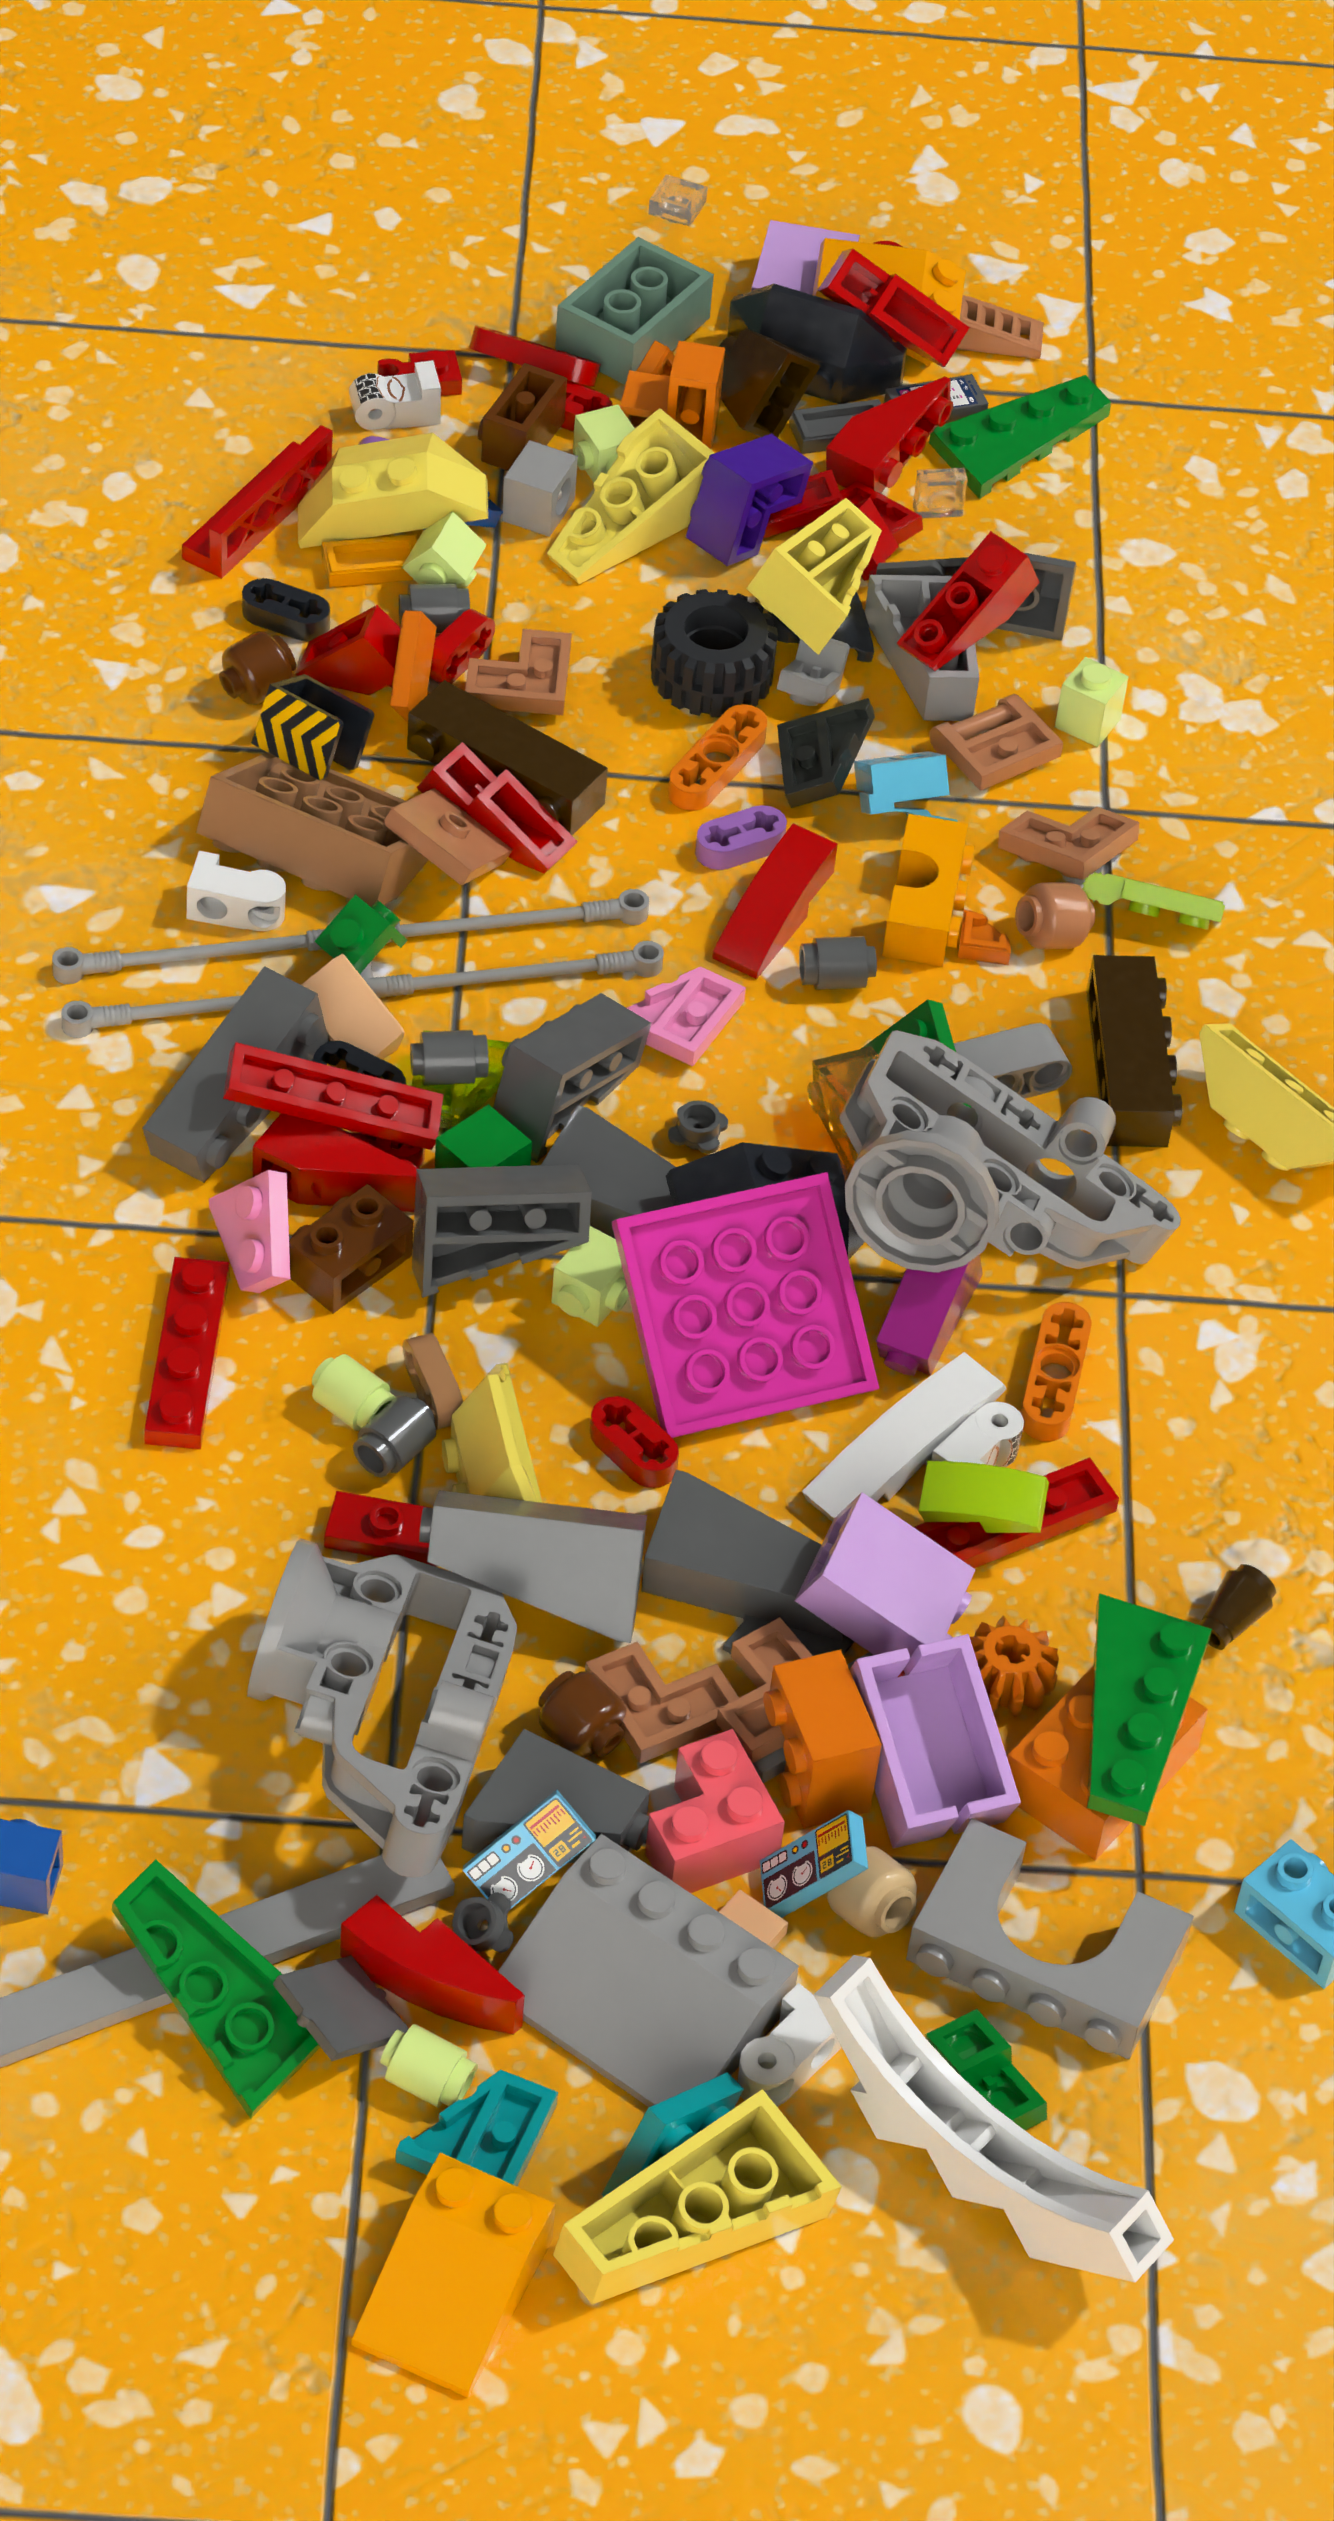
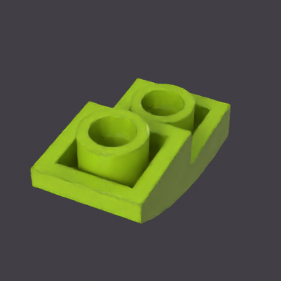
M927 1461L918 1512L925 1522H980L986 1533H1041L1049 1481L1045 1476L1006 1467L968 1462Z

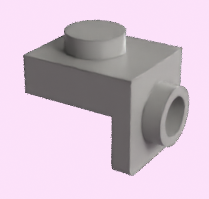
M831 638L818 655L800 639L795 660L781 670L777 690L790 693V699L799 704L816 706L818 703H825L839 691L850 650L849 645Z

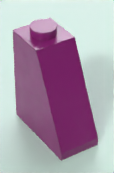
M980 1254L962 1267L941 1272L906 1269L876 1340L879 1356L885 1358L884 1364L909 1376H914L916 1370L931 1376L982 1277Z

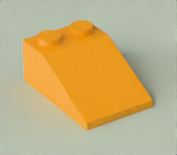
M825 238L821 242L812 295L830 300L820 293L818 289L842 251L853 248L889 275L897 274L960 320L966 270L960 268L951 260L943 259L924 249ZM907 348L906 355L927 366L931 365L932 361Z
M439 2153L409 2207L354 2332L351 2345L468 2398L552 2242L556 2203L443 2153Z

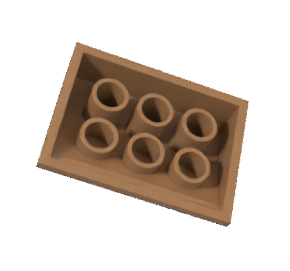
M268 752L211 776L196 833L212 839V844L220 850L247 854L256 858L257 864L262 868L275 872H289L302 878L301 882L311 889L318 891L330 890L347 897V903L356 894L370 907L377 900L385 905L397 899L428 861L426 857L383 823L391 808L406 802L405 800L332 769L329 770L326 779L318 780Z

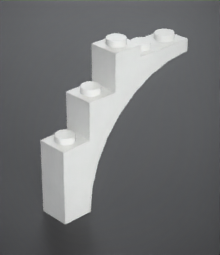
M853 1955L814 1994L816 2001L860 2080L851 2089V2092L876 2138L926 2149L952 2198L1004 2209L1029 2258L1136 2283L1174 2241L1149 2190L1110 2179L1070 2160L1031 2136L992 2106L967 2083L918 2030L892 1995L871 1958Z

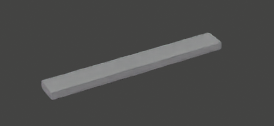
M382 1855L222 1914L219 1917L271 1964H275L340 1939L341 1923L375 1895L382 1898L398 1914L404 1915L454 1896L455 1883L441 1858H439L431 1873L423 1877L411 1878L393 1872L385 1864ZM136 1947L1 1997L0 2068L170 2004L172 2000Z

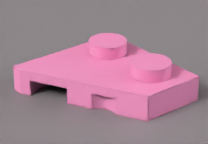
M698 967L680 975L672 983H662L646 990L645 999L627 1007V1009L652 1023L646 1045L694 1066L743 1004L746 987L703 967Z
M267 1170L209 1199V1208L240 1290L261 1293L291 1279L287 1173Z

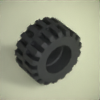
M707 589L696 590L694 595L685 593L677 596V602L669 601L663 606V613H658L656 617L653 635L651 679L653 685L658 686V693L663 699H672L671 705L674 707L690 709V714L698 716L701 713L710 714V717H721L730 707L741 704L756 707L759 699H765L769 694V689L773 682L778 633L777 628L774 627L772 616L769 613H763L764 607L758 602L750 603L747 601V596L739 593L731 595L728 594L727 590L717 589V592H708Z

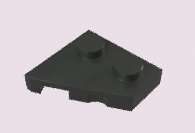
M869 698L777 724L784 791L791 808L839 795L875 718Z

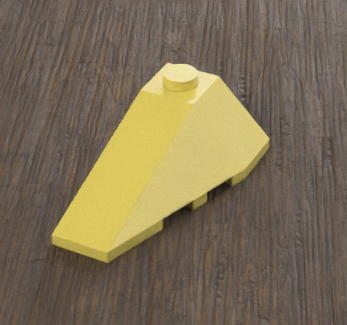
M660 408L624 437L616 449L618 457L606 474L600 473L593 484L595 491L586 505L575 510L547 552L549 559L578 584L689 527L691 521L690 511L697 500L703 479L702 470L709 456L714 454V452Z

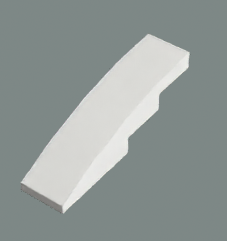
M963 1352L909 1392L850 1443L802 1491L805 1499L832 1522L861 1492L876 1502L882 1496L889 1501L924 1464L927 1466V1461H931L933 1450L972 1413L974 1414L986 1403L995 1402L1006 1390L1005 1384Z

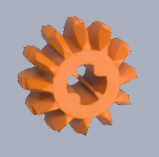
M1004 1615L997 1622L996 1628L981 1622L979 1628L975 1631V1636L970 1637L987 1695L990 1696L989 1701L993 1713L1000 1706L1008 1707L1014 1717L1021 1712L1023 1705L1037 1711L1038 1707L1043 1703L1044 1696H1050L1051 1691L1055 1689L1058 1677L1056 1674L1059 1663L1058 1649L1048 1646L1047 1631L1031 1633L1028 1619H1025L1019 1626H1012Z

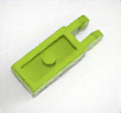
M1094 872V874H1089V877L1084 878L1085 882L1082 883L1084 885L1082 889L1087 894L1088 899H1092L1093 902L1098 900L1100 904L1110 905L1120 898L1131 900L1129 911L1153 917L1159 916L1160 908L1180 912L1178 923L1207 930L1210 920L1221 922L1225 908L1223 901L1108 873L1103 875L1102 872Z

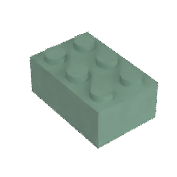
M637 237L558 305L555 349L600 363L599 372L625 385L629 370L637 371L655 340L673 351L677 347L678 341H684L710 318L714 274Z

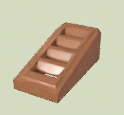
M963 295L960 321L970 328L957 347L958 350L1040 359L1044 322ZM1020 335L1029 336V340L1020 337Z

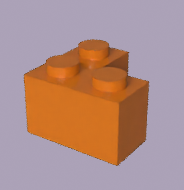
M678 341L670 376L629 370L620 408L633 427H638L660 408L712 450L719 419L725 348Z
M841 1649L774 1665L770 1691L764 1692L763 1700L770 1724L773 1727L780 1726L785 1738L783 1743L786 1760L785 1772L780 1773L778 1777L779 1789L785 1806L787 1808H795L803 1829L824 1824L847 1810L858 1815L870 1812L882 1744Z

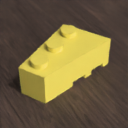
M845 498L775 548L746 589L759 600L760 604L767 611L778 617L819 655L848 616L851 609L849 605L859 589L861 575L870 561L882 530Z

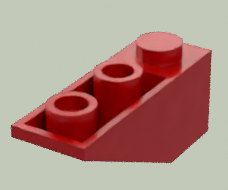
M944 376L852 416L826 447V470L832 469L837 484L846 488L858 481L880 494L886 487H893L899 479L904 465L912 456L917 457L923 451L927 439L937 426L942 427L948 421L953 410V401L950 400L951 379Z
M990 531L897 641L898 647L933 671H936L999 627L1013 615L1040 583L1028 555Z
M281 1113L253 1145V1177L267 1170L287 1173V1199L297 1204L333 1206L342 1197H350L368 1184L401 1211L414 1212L416 1169L419 1168L408 1160L399 1159L372 1146L366 1140L360 1137H353L331 1125Z

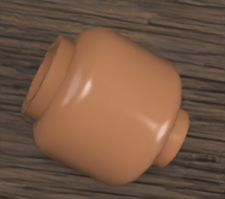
M1070 882L1038 883L1031 886L1018 901L1015 912L1016 926L1020 934L1024 936L1032 947L1042 950L1072 949L1080 946L1088 936L1089 930L1095 922V909L1085 891L1077 884Z

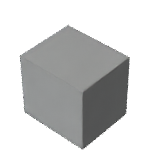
M529 440L504 476L502 521L550 537L575 500L578 456Z

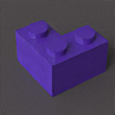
M773 434L711 454L702 470L703 479L697 500L690 511L691 521L686 538L726 566L758 555L770 514L801 503L813 461Z

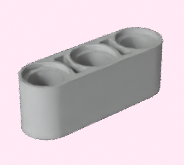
M1029 1024L954 1043L958 1054L977 1065L1024 1099L1058 1089L1065 1084L1072 1073L1071 1063L1051 1029L1046 1024Z

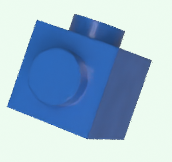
M0 1819V1906L48 1915L63 1867L62 1831L40 1827L24 1819H13L10 1821Z

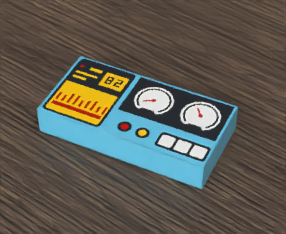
M556 1790L463 1866V1871L486 1899L491 1894L499 1892L510 1899L511 1908H513L594 1842L596 1835L560 1792Z
M847 1810L760 1860L764 1906L782 1918L867 1870L868 1861L863 1817Z

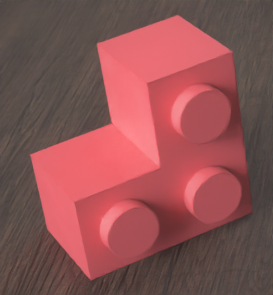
M733 1729L679 1747L674 1789L681 1803L649 1814L645 1855L652 1868L689 1893H693L759 1869L760 1860L781 1849L785 1821Z

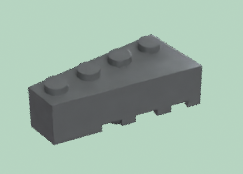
M265 966L142 1128L152 1156L203 1183L227 1162L234 1150L271 1112L270 1110L223 1099L229 1055L235 1042L312 1061L316 1050L321 1045L329 1042L318 993Z

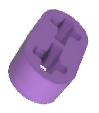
M761 805L710 820L702 824L697 831L696 858L707 868L723 870L769 856L776 844L786 833L787 820L785 815L774 807Z

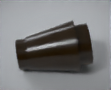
M1241 1564L1236 1570L1226 1572L1199 1624L1212 1629L1208 1643L1210 1646L1219 1650L1224 1649L1229 1642H1232L1272 1609V1598L1276 1594V1588L1272 1581L1259 1569L1251 1565Z

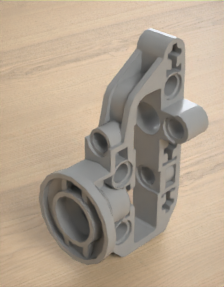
M898 1030L892 1031L886 1039L877 1059L870 1060L864 1067L839 1116L858 1154V1158L845 1183L846 1212L858 1236L879 1256L906 1269L941 1272L962 1267L982 1253L988 1242L1009 1257H1011L1014 1251L1024 1255L1040 1253L1064 1266L1075 1269L1121 1259H1127L1137 1264H1145L1180 1226L1181 1218L1171 1202L1143 1180L1104 1154L1116 1125V1116L1113 1109L1105 1101L1094 1097L1080 1098L1056 1121L977 1065L933 1039ZM963 1103H966V1104L970 1105V1106L973 1107V1108H970V1107L964 1105ZM1081 1130H1086V1131L1090 1132L1091 1134H1087V1133H1085V1132H1083V1131H1081ZM1050 1158L1063 1162L1073 1171L1074 1175L1066 1176L1053 1173L1039 1159Z
M300 1538L289 1557L275 1594L252 1667L247 1696L263 1702L273 1696H278L303 1705L294 1732L298 1733L299 1736L323 1743L322 1786L327 1798L383 1849L382 1858L393 1872L411 1878L423 1877L432 1872L446 1847L449 1836L453 1833L476 1759L508 1669L514 1648L517 1624L501 1592L456 1573L401 1555H388L348 1565L322 1556L317 1543ZM405 1615H411L454 1629L457 1632L437 1686L434 1687L424 1720L421 1722L407 1767L405 1769H398L362 1756L355 1750L352 1742L354 1735L359 1733L376 1689L383 1662H386L402 1619Z

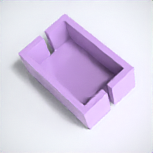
M969 1634L918 1645L911 1656L908 1649L904 1648L856 1659L850 1668V1672L882 1744L874 1789L892 1848L943 1837L951 1826L954 1834L964 1832L971 1818L989 1826L1004 1823L1021 1801ZM904 1669L905 1676L898 1677Z

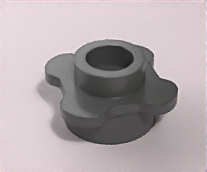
M691 1101L681 1106L677 1110L678 1121L676 1126L671 1127L668 1131L670 1142L677 1146L685 1144L687 1147L700 1150V1152L705 1154L716 1152L719 1149L720 1142L718 1137L720 1132L728 1128L727 1117L720 1113L713 1104L706 1101Z
M495 1892L488 1899L472 1897L462 1900L457 1905L453 1916L452 1926L454 1933L478 1954L491 1949L499 1953L505 1952L510 1948L514 1939L513 1933L508 1929L507 1913L511 1909L510 1899L502 1893ZM487 1920V1929L481 1931L480 1926L482 1922Z

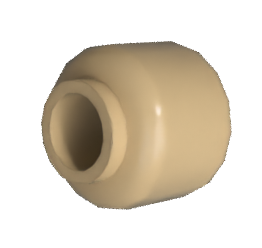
M869 1846L866 1847L868 1869L828 1891L827 1900L831 1909L859 1932L869 1937H877L887 1933H895L910 1921L917 1906V1884L913 1874L881 1849Z

